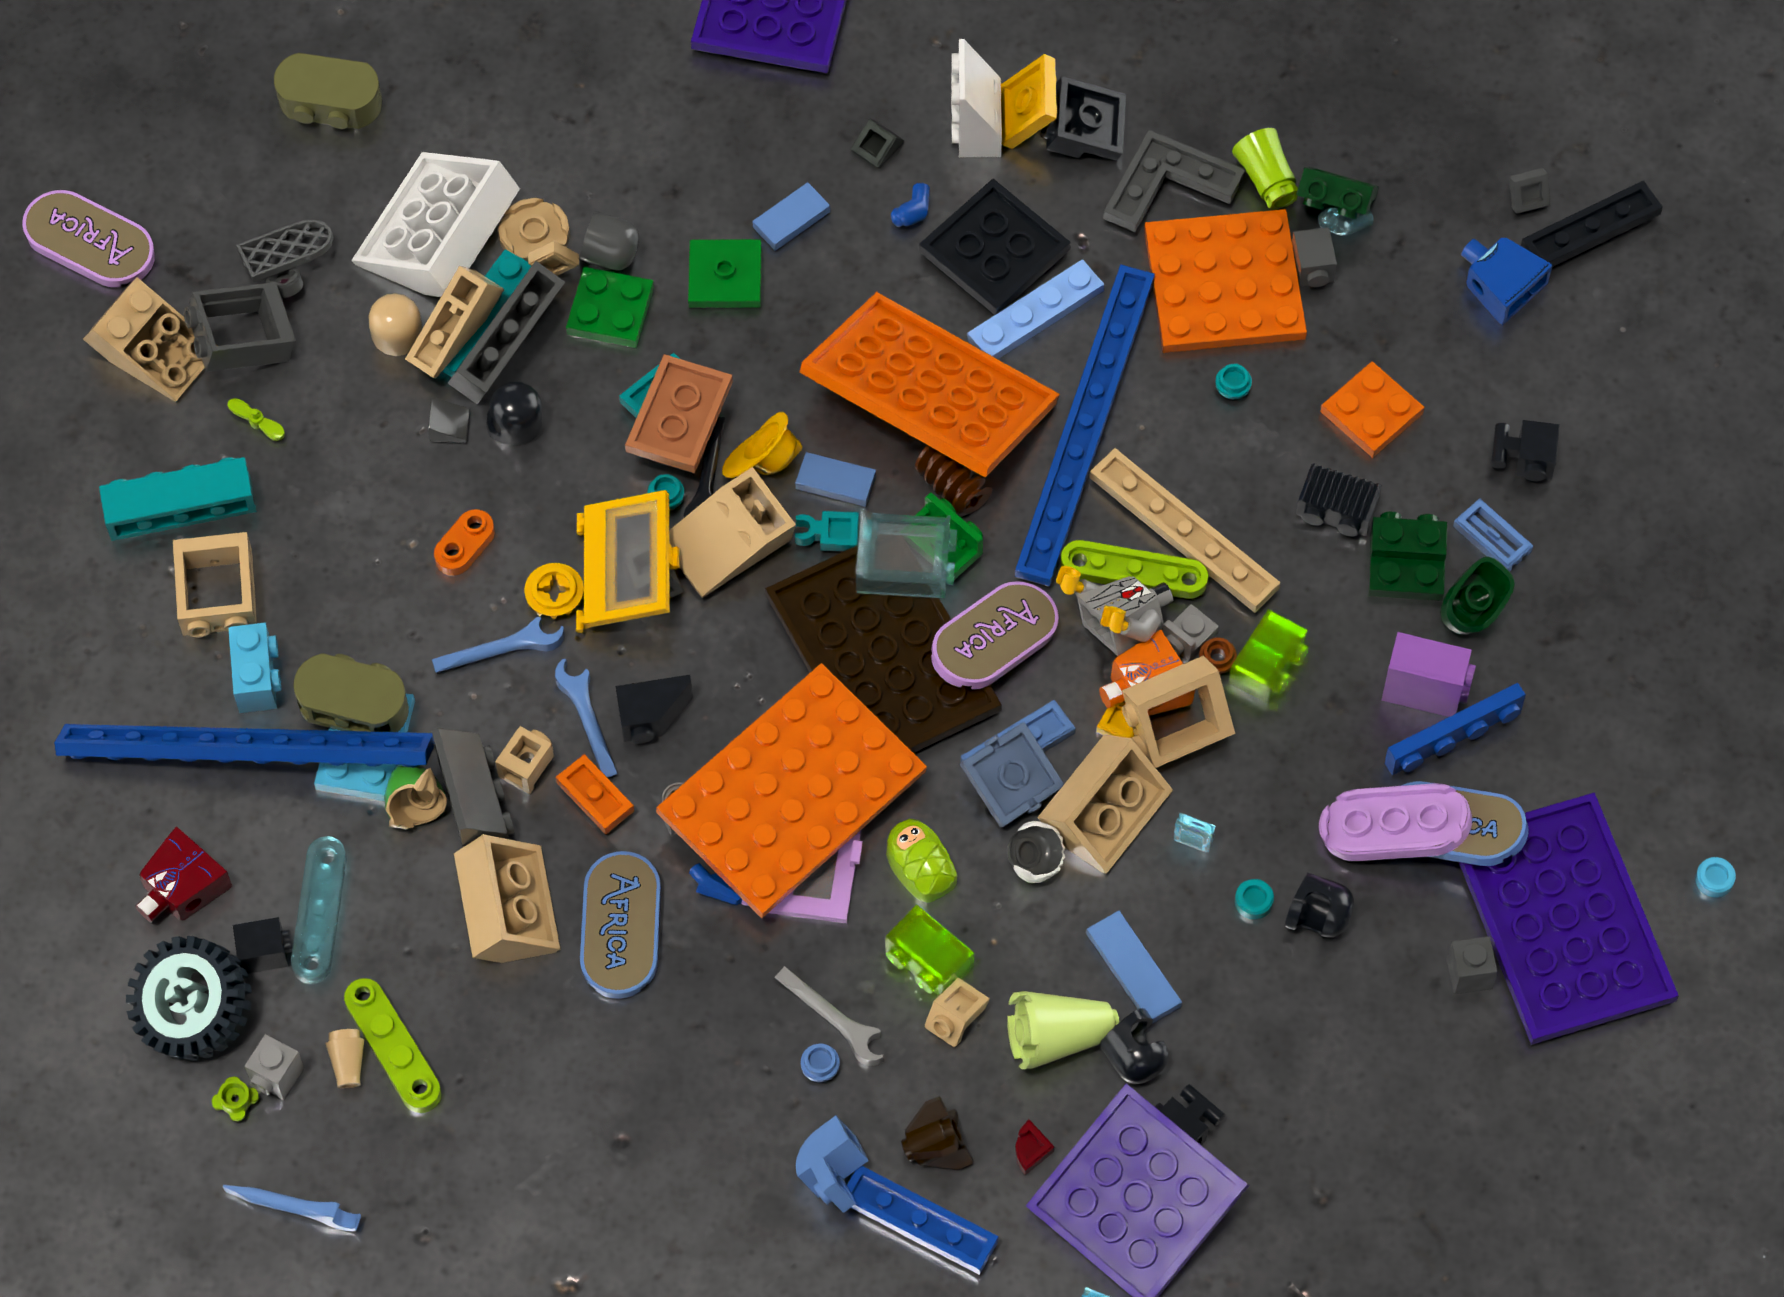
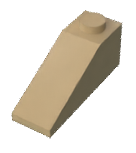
M459 266L405 360L431 377L437 378L487 320L504 288L476 270Z

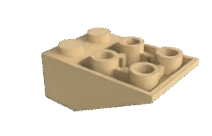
M138 277L126 287L83 338L85 342L110 363L175 402L205 368L202 358H197L195 354V337L192 328H187L184 316Z
M752 467L722 486L669 530V543L672 547L678 546L679 568L701 598H703L791 541L796 524Z

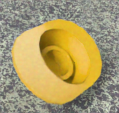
M784 412L776 413L758 431L734 449L725 460L722 474L726 478H734L752 467L762 475H771L785 469L802 450L801 442L787 428L788 415Z

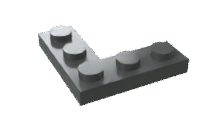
M1148 130L1103 213V219L1136 232L1165 178L1230 204L1245 177L1246 169Z

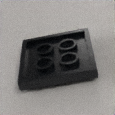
M994 178L919 243V252L994 315L1004 310L1071 248V242Z

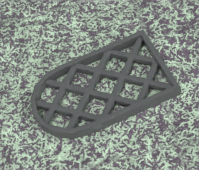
M304 220L240 243L236 247L253 282H256L324 255L331 248L334 238L331 228L325 222ZM310 228H320L318 233L308 232ZM289 234L298 235L294 242L285 240ZM304 236L313 238L310 244L300 242ZM319 239L327 240L322 246L316 245ZM265 243L275 244L270 251L262 249ZM281 245L290 247L286 253L277 252ZM296 248L305 249L301 256L292 254ZM244 252L251 253L248 259L246 258ZM257 254L266 255L263 262L253 260ZM272 257L282 258L278 265L269 263ZM251 266L258 267L255 273L253 272Z

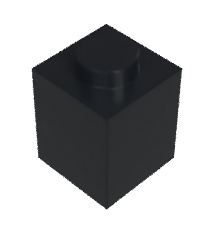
M279 917L233 925L237 958L241 961L239 966L246 969L247 974L288 967L287 953L293 952L290 929L283 930Z

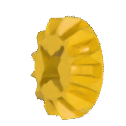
M548 563L536 568L529 575L525 583L524 593L528 606L534 609L539 617L546 615L555 620L560 615L566 614L570 616L571 611L576 606L581 605L584 585L581 576L572 567L562 563ZM553 580H556L559 590L562 591L558 594L556 602H552L550 594L545 593L551 591Z

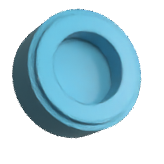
M1711 857L1704 860L1699 865L1695 876L1698 889L1703 894L1713 898L1727 895L1731 891L1736 879L1733 866L1727 860L1719 857Z

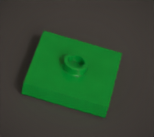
M761 239L690 240L689 308H761Z

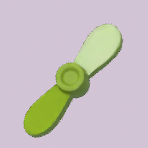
M233 398L228 401L229 410L233 414L248 420L252 428L261 429L273 441H280L284 438L283 426L275 421L264 418L260 410L252 409L240 399Z

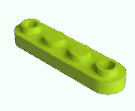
M1075 540L1068 543L1061 553V566H1069L1078 570L1081 573L1079 580L1085 579L1093 583L1106 585L1131 576L1139 580L1148 589L1164 582L1168 585L1174 597L1186 599L1199 597L1207 588V569L1201 562L1194 559L1084 540ZM1082 560L1085 562V565L1079 567L1074 565L1073 562ZM1191 579L1195 584L1185 585L1182 581Z
M368 978L353 981L347 987L344 994L347 1010L408 1109L416 1113H426L433 1110L441 1099L440 1084L382 988L377 982ZM362 992L370 994L369 998L364 1001L358 1000L357 996ZM418 1085L427 1086V1090L422 1094L414 1092V1088Z

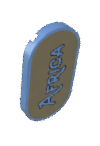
M1416 781V782L1406 783V784H1403V785H1401V786H1406V785H1420V784H1435V783ZM1450 786L1456 789V792L1463 795L1468 801L1472 813V827L1467 838L1457 848L1442 855L1427 857L1480 866H1494L1503 863V859L1511 854L1513 857L1521 851L1526 843L1529 828L1522 807L1514 799L1503 794Z
M618 851L601 857L590 867L584 881L580 946L581 971L587 983L595 988V991L609 998L622 999L639 993L647 983L649 984L652 981L658 966L661 905L660 878L654 865L637 853Z

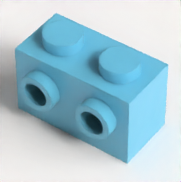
M266 622L228 627L233 694L239 713L277 709L276 692L281 691V678L279 669H274L273 658H279L276 635H269Z

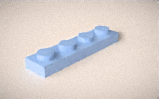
M1082 259L967 333V340L971 345L999 359L1104 291V283Z

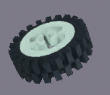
M180 936L171 938L172 943L162 941L156 944L159 949L158 952L148 950L143 955L148 960L146 965L137 963L133 969L139 972L140 975L138 980L130 978L128 982L129 987L135 988L134 995L126 994V1003L133 1005V1010L127 1011L128 1019L137 1023L132 1027L137 1035L143 1036L141 1041L147 1046L153 1047L155 1051L182 1060L183 1058L190 1061L198 1060V1056L207 1059L214 1056L212 1050L215 1049L222 1052L228 1047L225 1043L227 1038L233 1041L236 1040L240 1035L234 1030L237 1024L245 1026L248 1019L242 1017L241 1014L243 1009H251L252 1002L245 1000V994H251L252 991L251 985L244 983L243 979L249 976L246 969L238 966L241 961L236 956L229 954L230 951L225 947L195 936H187V939ZM200 972L205 978L208 987L192 981V974ZM170 1010L187 1016L186 1022L178 1024L173 1019Z

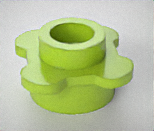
M233 1076L227 1078L225 1083L219 1088L218 1094L213 1096L212 1105L214 1109L225 1111L230 1115L231 1120L238 1122L246 1117V1110L251 1104L258 1101L259 1094L256 1089L248 1088L238 1077ZM234 1096L239 1097V1100L237 1102L232 1101V1098Z

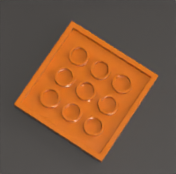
M1286 209L1145 222L1144 233L1150 272L1155 274L1153 292L1163 353L1306 340L1307 330Z

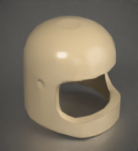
M394 293L386 294L371 306L368 315L372 341L377 349L391 356L408 354L423 329L420 311L414 301L405 295Z

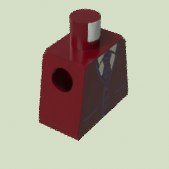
M176 826L141 870L140 879L144 888L149 893L135 907L149 922H152L165 909L182 921L224 894L232 887L228 872Z

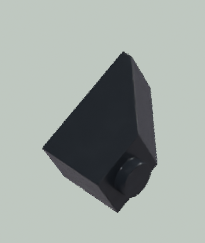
M690 675L615 686L624 742L646 743L655 737H661L693 698Z

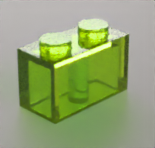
M1268 609L1232 664L1229 683L1268 704L1275 693L1281 695L1290 679V675L1287 673L1292 665L1299 666L1304 660L1309 646L1305 645L1307 630Z
M917 904L885 936L887 958L897 968L903 969L905 967L914 974L917 984L927 993L931 994L934 991L937 995H940L957 978L962 980L974 967V952Z

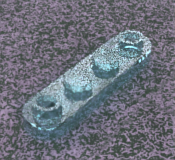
M330 836L320 837L310 844L305 862L291 966L295 976L301 982L307 984L323 981L329 975L332 966L347 856L343 844L338 839ZM326 856L334 857V860L329 864L321 862ZM310 962H317L319 964L314 970L306 969V965Z

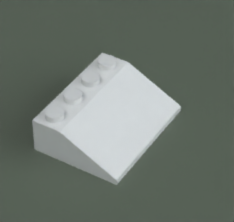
M422 152L351 261L358 267L423 295L441 297L458 267L470 268L475 262L476 257L492 235L495 227L511 205L520 188L500 161Z

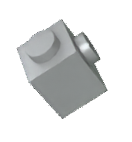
M266 1034L244 1066L250 1080L249 1083L254 1089L265 1095H270L271 1093L282 1100L286 1098L304 1070L300 1054L297 1050Z

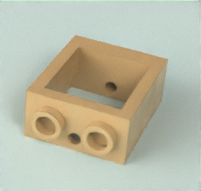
M247 532L173 540L177 620L182 635L204 637L213 632H229L228 627L257 624L252 548ZM240 563L242 604L189 610L187 569Z
M1204 655L1122 690L1126 705L1122 706V712L1127 724L1133 728L1135 736L1132 739L1155 768L1235 734L1219 670ZM1198 689L1205 720L1155 740L1147 710Z

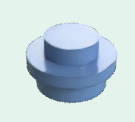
M814 1044L808 1047L802 1054V1072L808 1079L814 1082H826L832 1079L839 1070V1056L829 1045Z

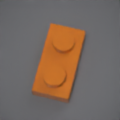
M585 754L555 777L556 783L605 835L634 812V805Z

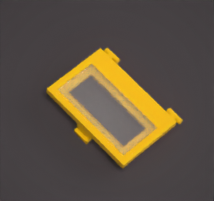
M663 490L585 505L584 513H577V535H584V611H576V632L583 633V629L670 613L669 568L671 570L679 568L678 546L672 547L669 543V493Z

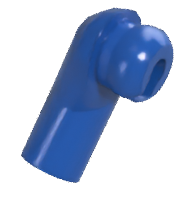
M924 183L914 184L912 199L892 210L891 220L895 226H912L926 218L929 207V185Z

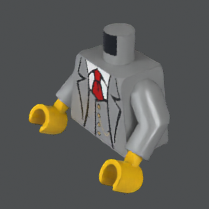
M1069 566L1060 567L1056 582L1065 594H1076L1083 626L1117 656L1139 642L1148 641L1156 631L1162 629L1164 623L1161 607L1173 602L1172 592L1166 583L1162 582L1148 589L1135 577L1129 576L1106 585H1097L1085 579L1079 581L1081 573L1075 568Z

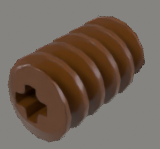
M928 445L922 450L916 460L915 470L920 475H924V480L930 486H933V490L937 495L942 496V498L952 504L958 516L963 517L977 511L985 504L992 493V487L980 490L986 480L983 476H977L972 479L976 472L967 467L964 468V465Z

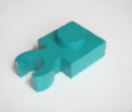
M822 511V520H815L806 514L797 515L796 527H806L809 531L806 533H795V544L807 546L814 541H820V551H846L858 545L859 512Z

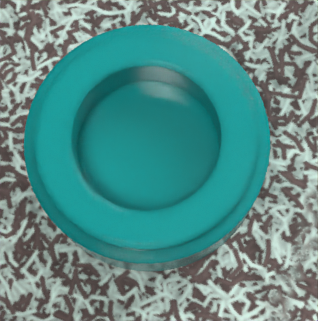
M1250 879L1241 883L1237 888L1235 906L1242 916L1253 920L1261 919L1267 916L1273 907L1274 893L1266 882L1259 879Z

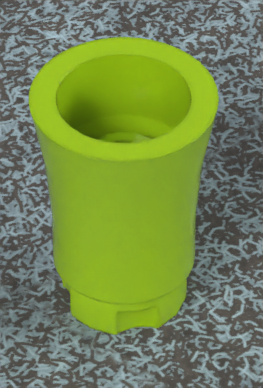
M1264 128L1252 132L1233 147L1232 154L1242 167L1246 169L1245 171L1254 183L1261 199L1265 200L1270 210L1287 207L1297 200L1298 187L1296 179L1288 165L1275 128Z

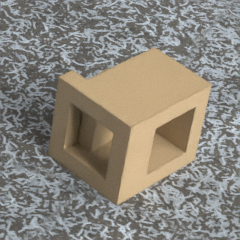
M520 726L495 761L498 777L531 794L534 790V784L554 757L550 739L538 730L530 732ZM527 758L532 759L530 763H527L523 760Z

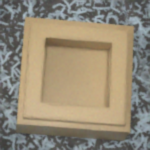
M552 241L528 253V264L532 266L537 261L558 276L579 265V254L556 241Z

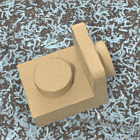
M957 978L933 1001L925 1028L951 1046L956 1047L961 1042L965 1029L986 1009L990 998L960 978Z

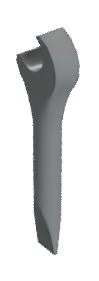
M785 966L774 977L837 1028L848 1041L859 1062L867 1066H876L883 1063V1054L876 1055L868 1049L871 1041L881 1038V1031L878 1028L865 1026L848 1018Z

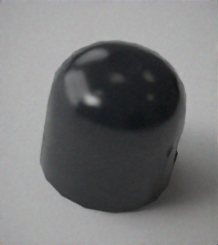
M523 382L503 384L494 392L490 400V409L487 413V430L490 437L507 445L526 444L537 437L542 428V401L538 392ZM493 420L500 427L501 433L495 430Z
M1307 873L1291 903L1285 927L1292 930L1306 928L1328 938L1340 935L1348 926L1353 913L1354 898L1351 891L1340 883Z
M1140 1008L1130 1013L1113 1027L1099 1044L1120 1077L1131 1084H1141L1153 1079L1164 1070L1169 1060L1168 1048L1164 1041L1149 1044L1146 1040V1031L1152 1024L1153 1019L1145 1008ZM1138 1023L1137 1027L1131 1032L1133 1025Z

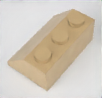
M1104 734L1037 818L1045 824L1054 826L1059 831L1060 836L1063 837V845L1066 849L1101 873L1107 874L1173 789L1132 738Z
M483 834L454 853L473 958L504 963L556 953L560 950L540 845Z

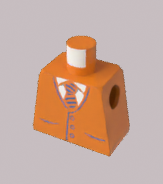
M1162 630L1156 631L1148 641L1139 642L1114 659L1111 671L1112 683L1099 689L1101 699L1107 708L1125 702L1122 690L1183 664ZM1195 690L1148 709L1149 716L1193 704Z

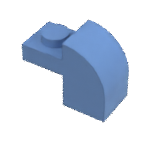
M835 1115L815 1130L803 1143L796 1159V1173L818 1198L820 1197L827 1205L833 1202L844 1213L856 1204L844 1179L869 1160L855 1134Z

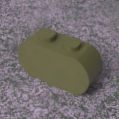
M295 53L285 58L279 64L274 74V85L280 109L289 119H295L301 123L315 122L328 124L338 129L346 127L360 129L372 123L382 108L378 76L372 66L365 62Z
M322 653L306 660L296 672L293 686L302 716L309 723L341 731L398 732L407 720L409 705L404 684L396 672L383 664L372 663L367 665L356 662L353 658L344 654L332 656Z

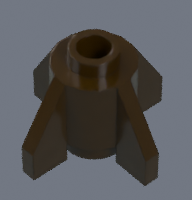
M940 1096L926 1101L905 1129L906 1138L901 1140L902 1147L910 1162L915 1160L920 1166L961 1169L973 1164V1159L966 1145L963 1144L962 1135L957 1125L958 1114L956 1110L947 1111Z

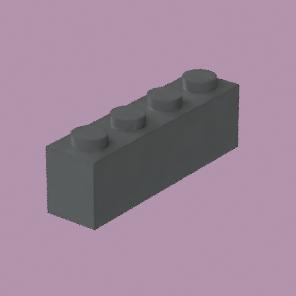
M535 261L448 384L478 404L565 281Z

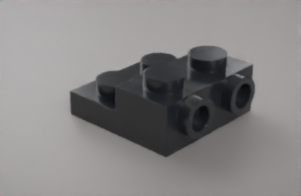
M1061 76L1056 82L1057 119L1041 129V137L1047 139L1046 149L1080 158L1084 152L1117 161L1123 154L1126 94Z

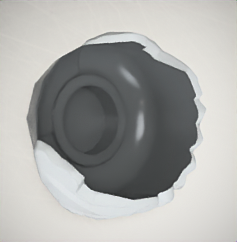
M1040 821L1027 822L1010 838L1007 847L1008 860L1016 874L1028 883H1041L1058 873L1061 869L1060 866H1063L1065 858L1063 853L1065 850L1063 837L1060 836L1059 831L1054 826Z

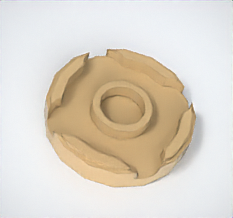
M540 198L520 200L509 206L498 226L500 243L503 250H507L528 261V253L552 241L567 247L570 237L568 219L560 206L553 202L552 204L544 202V199Z

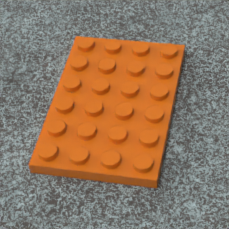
M878 292L872 295L802 361L799 372L985 478L1056 406L1060 395Z
M821 663L656 807V813L763 918L926 772L927 766Z

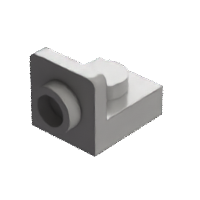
M1190 604L1173 622L1167 620L1162 625V631L1177 655H1181L1189 662L1200 652L1201 646L1218 633L1219 625Z

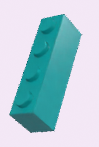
M228 457L221 459L217 463L202 466L188 465L181 470L167 473L152 472L145 477L131 480L117 479L109 484L99 486L105 525L111 541L257 512L245 457Z

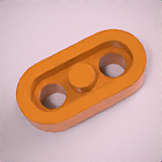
M474 509L463 513L437 543L434 549L436 566L442 573L450 576L464 573L493 540L495 535L494 524L487 512ZM473 523L481 524V526L477 529H472L469 527ZM452 549L459 551L456 555L449 556L446 554L449 550Z

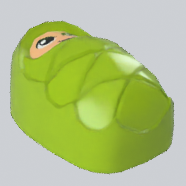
M907 819L898 823L890 831L887 838L886 857L894 874L915 898L929 903L945 896L957 885L956 869L946 848L931 828L920 820Z

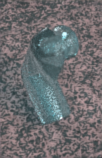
M1327 208L1318 216V223L1321 228L1329 227L1330 232L1340 236H1347L1374 223L1373 215L1370 211L1367 215L1359 214L1358 220L1337 214V208Z

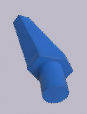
M700 863L690 869V876L698 883L697 893L733 905L742 903V898L717 873L710 875Z

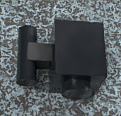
M1523 420L1518 438L1509 436L1510 426L1508 424L1497 423L1495 425L1491 465L1495 468H1504L1507 456L1516 457L1515 476H1522L1531 481L1552 480L1556 465L1560 424Z
M1188 1084L1179 1095L1190 1104L1187 1108L1174 1097L1164 1106L1158 1103L1155 1107L1202 1145L1207 1138L1208 1126L1201 1119L1205 1117L1214 1126H1217L1225 1117V1113L1192 1085Z

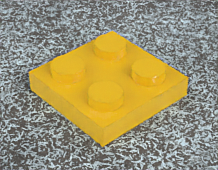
M1043 54L1001 84L1003 146L1013 149L1057 119L1055 58Z

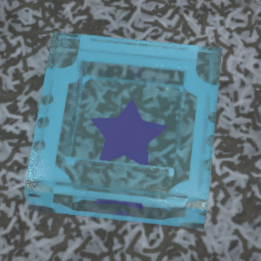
M1180 813L1175 823L1173 839L1207 853L1213 844L1216 826Z

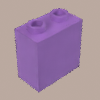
M1397 632L1381 701L1447 717L1456 714L1459 702L1467 703L1476 665L1469 664L1472 650Z

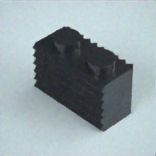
M1315 463L1311 464L1298 500L1296 515L1302 516V519L1311 525H1322L1324 523L1337 527L1340 533L1353 537L1358 534L1367 536L1380 499L1382 485L1379 483L1375 484L1366 479H1360L1358 476L1353 477L1351 474L1346 475L1344 472L1339 473L1337 470L1318 466Z

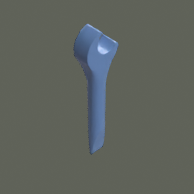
M536 617L525 628L513 635L432 659L435 672L438 673L515 650L552 651L558 648L564 641V627L561 626L556 633L546 634L541 630V617Z
M562 659L555 669L558 688L575 705L600 771L607 778L618 775L589 697V670L585 669L579 676H570L565 672L567 660Z
M223 1185L227 1193L250 1203L302 1215L343 1231L357 1230L361 1214H352L339 1209L340 1204L336 1202L309 1201L258 1188Z

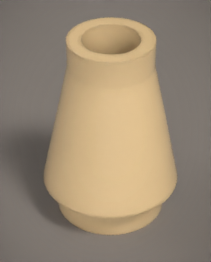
M341 1029L330 1032L329 1041L325 1044L337 1079V1087L354 1088L360 1086L364 1039L360 1038V1030Z

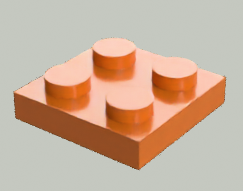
M1371 361L1321 405L1320 412L1368 455L1374 458L1422 416L1425 407Z

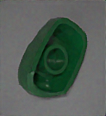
M1488 556L1477 560L1456 580L1445 595L1440 609L1442 622L1456 634L1469 635L1484 630L1497 619L1509 601L1515 586L1513 575L1492 557Z

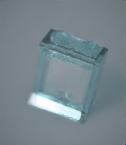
M861 508L856 565V593L946 598V585H954L955 563L948 562L949 552H956L957 530L950 529L951 515H947V518L879 514L871 513Z

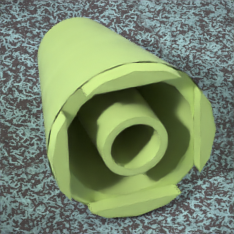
M1028 991L1014 992L1009 999V1005L1016 1004L1015 1015L1007 1016L1009 1042L1014 1059L1022 1058L1023 1063L1019 1065L1021 1069H1033L1097 1046L1111 1029L1119 1023L1116 1009H1112L1110 1004L1104 1001Z

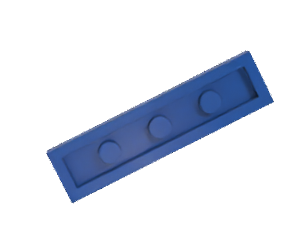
M1516 683L1388 747L1384 764L1392 775L1402 770L1404 772L1413 771L1424 762V759L1434 754L1442 756L1450 752L1456 746V743L1466 738L1470 740L1482 736L1490 726L1500 721L1504 724L1514 720L1521 713L1526 694L1520 685Z
M864 1166L855 1170L847 1184L856 1202L851 1207L852 1209L979 1275L998 1243L999 1236Z

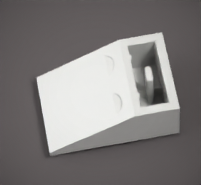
M959 39V53H952V144H959V157H1001V78L965 39Z

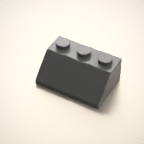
M444 728L432 729L438 762L462 847L483 834L508 839V835L515 834L509 812L501 813L499 802L505 800L500 779L492 780L489 771L490 768L496 767L490 745L483 747L478 733Z

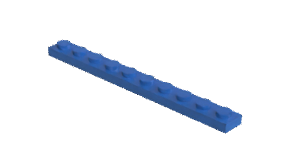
M1120 264L1015 569V577L1051 586L1153 286L1154 273Z
M65 724L54 745L56 756H70L74 759L107 757L111 760L143 758L148 761H156L163 758L180 759L185 762L202 759L217 760L222 763L241 760L254 761L259 764L280 761L291 762L296 765L318 762L334 766L357 763L371 767L383 764H396L413 768L427 765L434 749V740L432 733Z

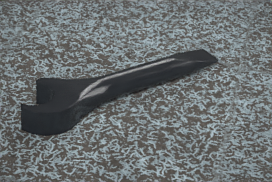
M718 417L708 440L699 486L693 500L685 508L684 518L713 495L725 417Z

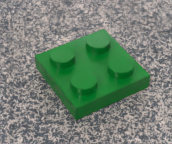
M584 267L566 325L567 335L637 348L654 290V280Z

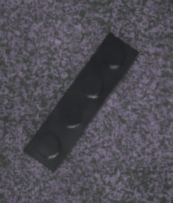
M1643 180L1523 238L1521 246L1555 266L1661 215L1663 206Z

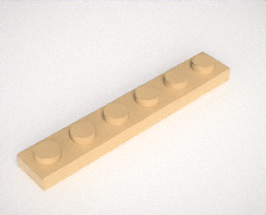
M1116 448L1090 471L1091 480L1185 557L1201 562L1212 579L1254 613L1280 589V581Z

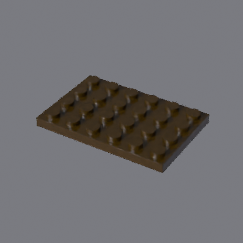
M897 527L765 588L767 599L808 671L812 672L822 663L913 753L1002 710V704L990 685L981 689H971L972 686L962 685L960 688L946 682L934 669L931 660L932 643L937 631L949 622L951 618Z

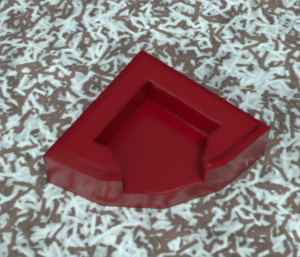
M1030 1119L1019 1130L1015 1145L1017 1164L1024 1175L1028 1174L1055 1150L1053 1144Z

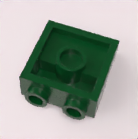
M1304 167L1296 195L1304 197V205L1324 210L1325 204L1339 207L1337 214L1358 220L1359 214H1369L1371 203L1376 199L1379 186L1313 167Z
M1392 511L1384 512L1380 517H1373L1370 533L1368 596L1443 601L1445 559L1447 555V522L1439 521V518L1433 514H1422L1417 517V520L1402 519L1401 514Z

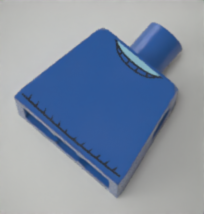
M1500 238L1489 249L1476 239H1472L1461 253V256L1472 264L1466 281L1468 288L1502 326L1548 284L1553 266L1508 238Z

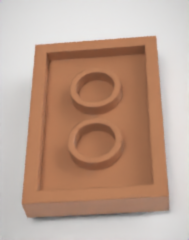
M664 354L625 444L626 452L695 473L732 386V375Z

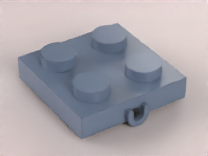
M1025 722L1020 723L1000 737L994 736L984 743V748L959 763L999 827H1004L1026 811L1030 814L1042 806L1041 801L1061 789L1064 785Z

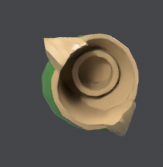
M397 765L392 771L384 795L385 809L390 818L389 827L411 829L414 827L413 825L433 821L444 812L447 804L446 792L434 776L431 768L425 769L421 765L418 767Z

